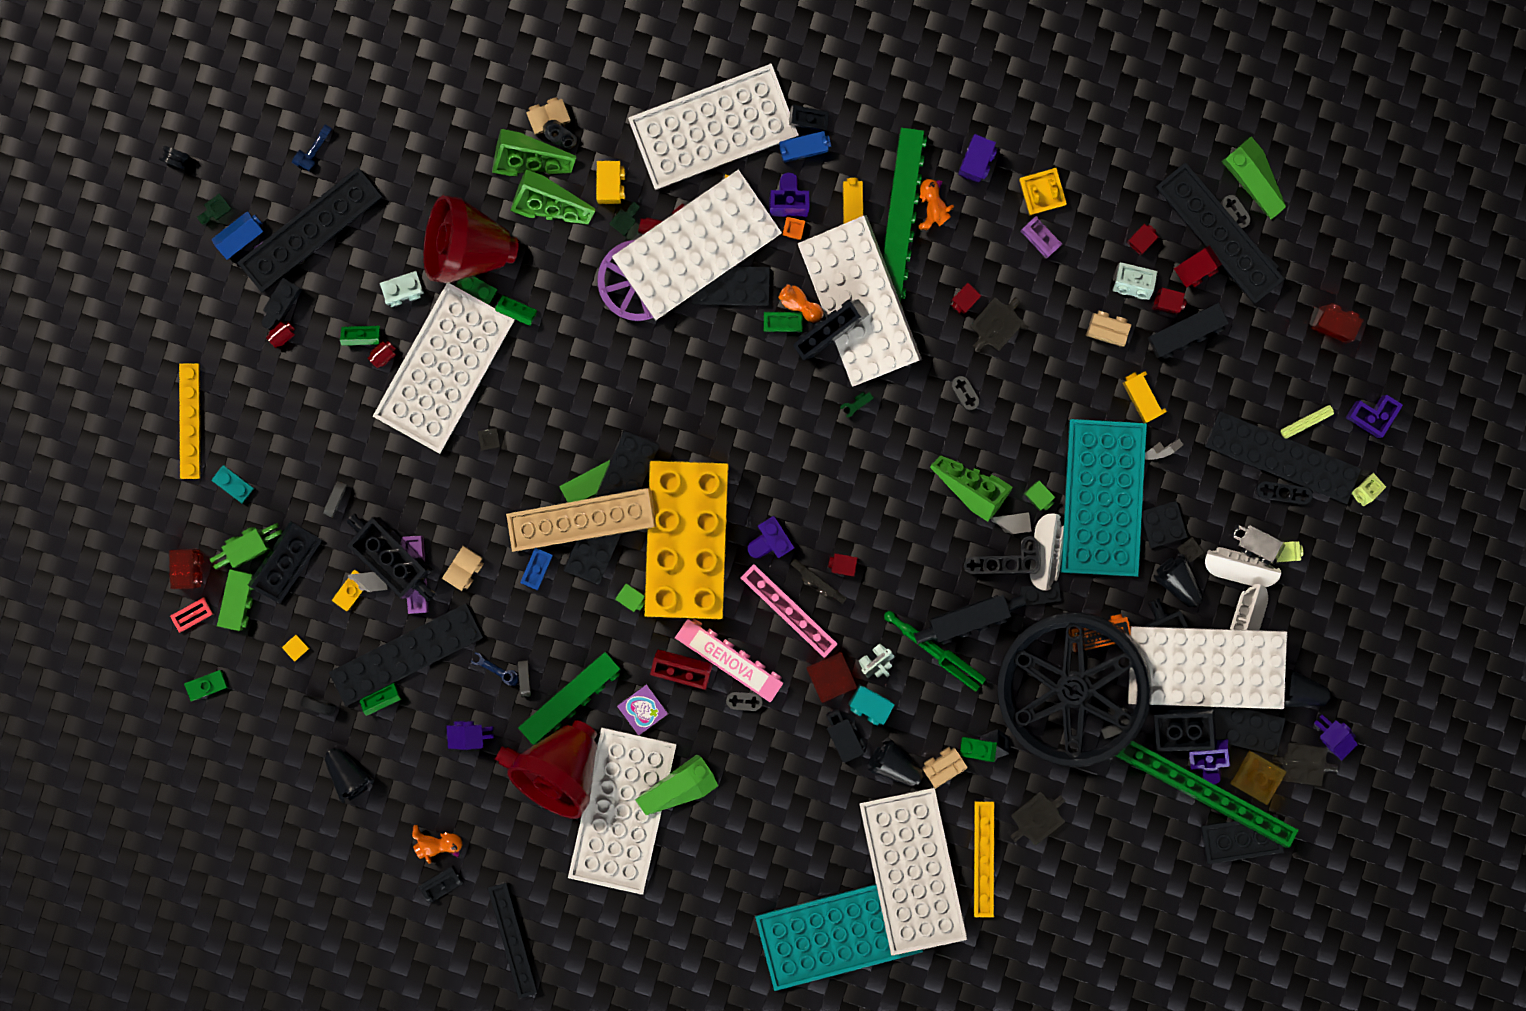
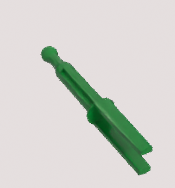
M892 611L884 614L887 622H892L905 636L917 644L914 633L919 631L910 624L899 620ZM931 640L919 644L920 647L938 659V664L975 692L980 686L945 658L981 684L985 682L986 678L950 650L944 651Z

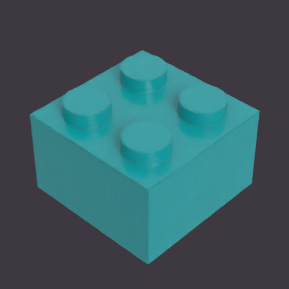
M861 684L858 685L848 703L853 713L859 716L862 714L867 715L868 721L877 726L879 723L884 725L895 705L892 701Z

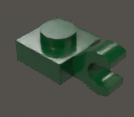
M862 392L854 398L856 402L853 404L844 403L841 405V410L844 407L850 409V413L846 415V418L851 417L855 411L874 399L870 392L867 394Z

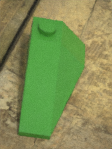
M501 129L496 145L492 173L507 176H518V173H525L526 170L534 173L547 172L548 174L572 173L576 156L520 132Z
M1250 137L1227 156L1222 163L1266 215L1273 219L1286 206L1264 151Z
M526 170L518 186L510 211L529 218L542 216L546 217V220L560 218L564 219L565 222L589 224L595 213V208L545 176Z
M941 455L930 467L973 513L987 522L997 513L1013 488L994 475L988 477L980 474L978 469L969 470L964 468L962 463Z
M695 755L637 797L635 801L643 813L649 815L702 798L718 787V784L702 757Z

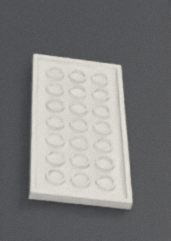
M772 64L628 118L655 190L772 147L781 141L799 136L796 127L789 125L790 111Z
M737 170L620 250L612 258L653 318L657 320L782 232L741 172Z
M867 215L798 243L826 319L829 313L842 308L841 304L848 299H859L869 313L866 318L835 340L852 387L922 360Z
M447 283L373 417L441 454L515 319L495 311V308Z
M1131 626L1130 636L1141 649L1150 670L1152 680L1151 705L1284 709L1286 631ZM1131 667L1129 669L1128 704H1136L1137 684L1133 668Z
M601 728L595 756L590 802L581 817L568 878L643 895L662 811L645 815L635 799L670 774L677 744Z
M935 788L859 803L891 956L967 940Z

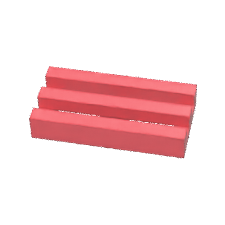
M205 597L170 616L179 633L214 614L209 604H207ZM201 603L203 604L202 608L177 621L176 617ZM204 610L207 611V613L202 615L201 617L193 620L192 622L182 627L180 626V624L184 621L194 617L195 615L203 612Z

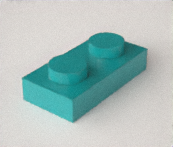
M222 465L211 480L242 504L255 489L225 465Z

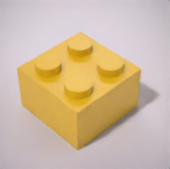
M597 161L596 200L598 204H621V199H625L624 185H621V180H625V168L621 166L620 161Z

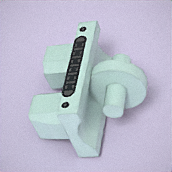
M878 644L873 649V652L877 655L876 659L871 661L866 655L859 660L862 672L867 678L873 674L877 678L882 674L886 677L890 676L887 672L892 667L889 661L895 656L889 649Z

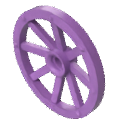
M630 240L617 245L604 257L598 271V290L603 302L613 313L627 320L643 321L651 319L653 316L642 300L641 304L644 314H633L625 311L635 293L631 284L628 281L605 287L604 282L607 267L624 276L619 267L610 261L613 255L635 241ZM630 286L631 288L621 307L618 308L611 301L607 293Z

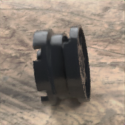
M164 145L162 149L164 157H159L158 160L184 169L185 167L182 166V163L188 160L189 155Z

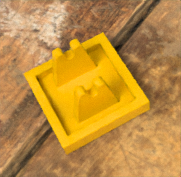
M1057 168L1019 178L1029 216L1067 205Z

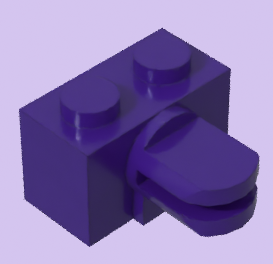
M783 174L779 182L780 190L770 191L769 215L773 217H808L809 191H798V178L795 174Z
M774 516L758 525L762 535L751 541L748 545V552L753 558H761L772 550L777 558H780L794 549Z
M1321 715L1319 717L1320 720L1329 728H1325L1317 720L1314 722L1316 727L1323 732L1320 739L1342 761L1358 745L1354 740L1356 736L1344 722L1340 724L1338 721H1335L1332 724Z
M454 721V725H447L448 749L468 750L483 748L482 739L494 738V734H482V732L493 731L494 728L493 726L482 727V725L474 724V721Z
M1228 739L1217 740L1215 750L1189 751L1191 770L1202 769L1204 780L1212 784L1219 783L1221 780V767L1230 766Z

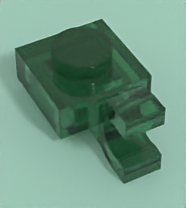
M218 193L204 204L207 210L197 216V219L204 225L212 217L216 221L232 209Z
M633 202L626 212L620 209L609 224L625 236L636 222L632 217L641 207Z

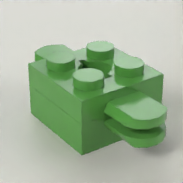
M273 524L264 530L251 527L242 532L243 536H234L226 540V545L222 547L223 552L210 559L211 563L227 556L225 560L213 566L215 570L228 563L233 568L240 567L270 551L272 546L269 541L280 536L282 530L267 537L265 534L278 528L279 524Z

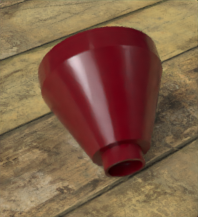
M442 195L437 199L428 219L424 239V269L429 280L450 283L502 268L506 263H513L518 253L517 237L510 236L507 229L459 197Z
M575 720L572 726L566 725L518 755L507 771L509 779L524 795L543 808L563 817L580 818L590 802L597 744L594 741L597 736L596 731L588 724Z

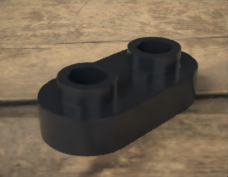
M549 120L544 124L543 132L546 138L560 148L568 150L576 145L577 138L574 132L558 120Z

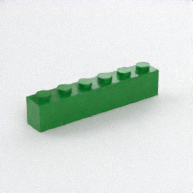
M605 651L518 727L532 745L547 738L545 734L550 730L555 732L562 726L560 721L565 717L570 719L576 713L575 708L579 705L585 706L591 700L589 697L591 694L601 692L606 687L604 683L610 679L612 682L620 675L618 672L621 669L620 666Z

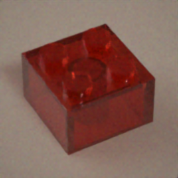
M1331 303L1330 305L1327 304L1320 307L1311 328L1344 343H1349L1355 340L1363 319L1358 318L1359 314L1352 311L1344 312L1341 310L1342 307Z
M200 549L169 550L170 589L200 588L204 581L203 572H200V565L203 564V554L200 553Z
M841 651L806 666L822 703L857 688Z

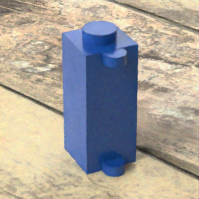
M823 131L779 142L783 163L827 153L828 147H831L829 135L825 136Z
M247 211L211 240L226 259H229L263 232L260 227L262 222L256 215L252 216Z

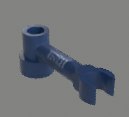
M325 124L307 154L299 150L292 163L310 171L315 163L312 160L332 128Z
M475 653L480 657L479 662L470 660L472 664L480 665L502 677V680L507 685L514 686L519 682V674L516 671L501 669L486 660L481 653Z

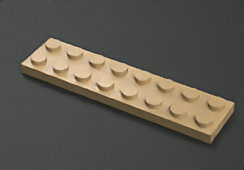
M651 488L506 514L512 552L657 527Z

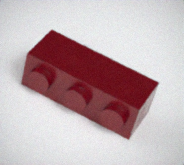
M658 649L653 660L650 675L706 690L713 664Z

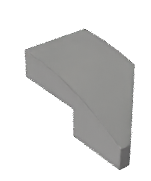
M1178 439L1164 448L1159 442L1145 452V459H1159L1171 455L1182 447L1183 443Z
M1029 512L991 518V521L997 523L1005 533L1031 532Z
M374 572L348 575L350 580H354L359 585L358 588L361 591L387 590V585Z

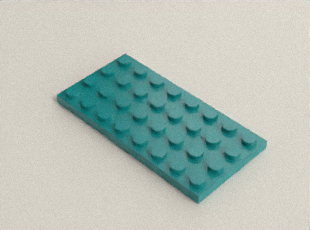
M1069 419L1061 572L1138 577L1147 423Z
M876 884L755 916L774 991L923 952L921 949L891 956Z

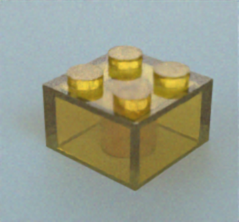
M1249 751L1233 778L1231 785L1268 805L1286 771Z

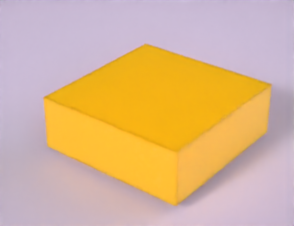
M297 634L282 647L294 662L310 649Z

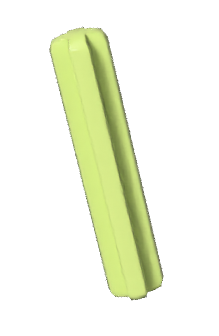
M1328 405L1281 429V435L1287 439L1333 415L1334 410Z

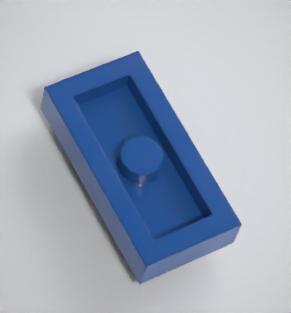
M535 548L520 583L538 590L553 555Z

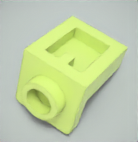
M1372 473L1359 487L1352 491V495L1362 506H1365L1372 502L1386 486Z
M1299 541L1284 542L1286 546L1277 562L1301 561L1303 546L1299 544Z

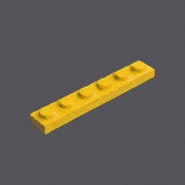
M179 364L180 479H201L200 364Z
M974 801V917H994V801Z

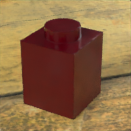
M1143 224L1126 243L1141 255L1158 238L1156 235L1157 231L1148 224L1146 226Z
M967 283L951 300L953 304L951 306L958 313L962 311L965 314L981 295Z
M834 553V557L829 558L828 568H831L832 573L854 576L857 557Z

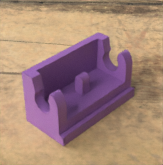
M1034 217L1021 230L1024 236L1046 259L1062 245L1037 217Z

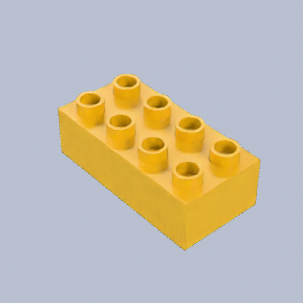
M650 461L649 488H651L657 527L648 528L645 616L723 618L728 464Z

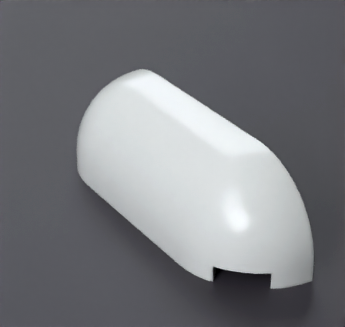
M1058 514L1044 515L1038 521L1035 528L1034 538L1040 543L1041 566L1036 574H1030L1032 583L1041 590H1050L1052 583L1057 581L1059 577L1064 526L1061 525V517ZM1034 541L1032 550L1036 547V543ZM1031 560L1030 570H1033L1036 567L1035 560Z
M1217 547V550L1214 551L1208 550L1206 555V568L1211 574L1220 578L1250 586L1260 584L1269 587L1275 584L1281 576L1279 568L1275 569L1270 564L1267 566L1258 561L1259 557L1256 556L1250 557L1244 553Z
M1254 584L1241 593L1230 629L1260 630L1268 603V592L1265 586Z

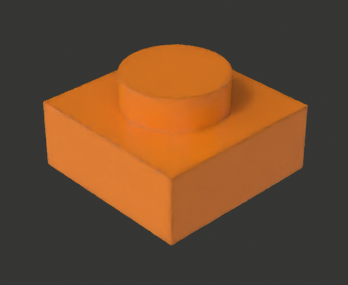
M786 217L782 236L801 240L805 221Z

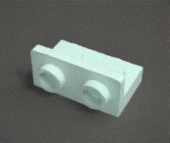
M1120 262L1113 291L1122 295H1131L1139 299L1149 300L1154 291L1157 271Z
M417 271L380 283L386 305H391V307L401 305L402 301L406 299L410 301L421 298L420 295L424 294Z

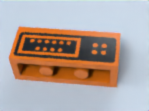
M1122 614L1110 616L1111 620L1109 621L1131 635L1128 617H1122ZM1077 627L1070 630L1073 636H1079L1080 632ZM1084 628L1085 650L1115 644L1103 634ZM1072 643L1074 652H1078L1077 643Z

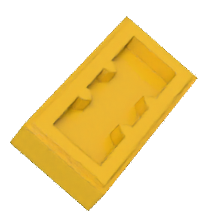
M354 569L351 574H359V572ZM348 578L332 601L348 612L363 591L358 588L359 585L354 580Z

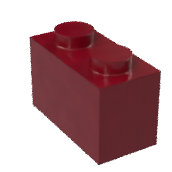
M1209 245L1175 267L1174 270L1186 288L1190 285L1195 287L1203 282L1202 277L1206 275L1211 277L1219 272L1217 268L1222 263Z
M1161 288L1157 290L1153 309L1173 315L1180 313L1186 305L1185 293Z

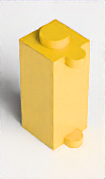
M847 178V181H843V224L863 216V181H858V178Z
M1146 371L1138 375L1134 372L1125 377L1127 381L1123 382L1143 423H1147L1167 412L1166 408L1161 410L1144 378L1147 375Z

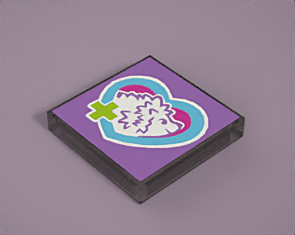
M647 683L616 705L637 736L642 735L669 715V712Z

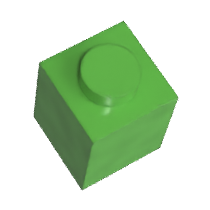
M1037 481L1024 493L1039 511L1043 508L1046 511L1054 504L1052 500L1055 497L1040 481Z
M626 583L615 600L635 612L636 609L640 611L644 606L645 600L643 599L645 595Z

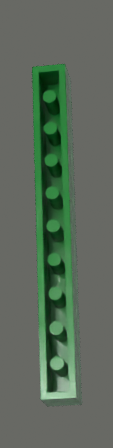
M908 128L900 129L883 259L900 302L901 299H905L906 288L902 287L903 280L907 281L909 269H905L906 261L910 262L911 250H908L909 242L912 243L914 231H910L911 223L915 224L916 212H913L914 204H918L919 193H916V186H920L922 174H918L919 166L923 167L924 155H921L922 147H926L927 136H923L924 131Z
M1134 741L1115 755L1285 848L1291 846L1298 832L1296 828Z

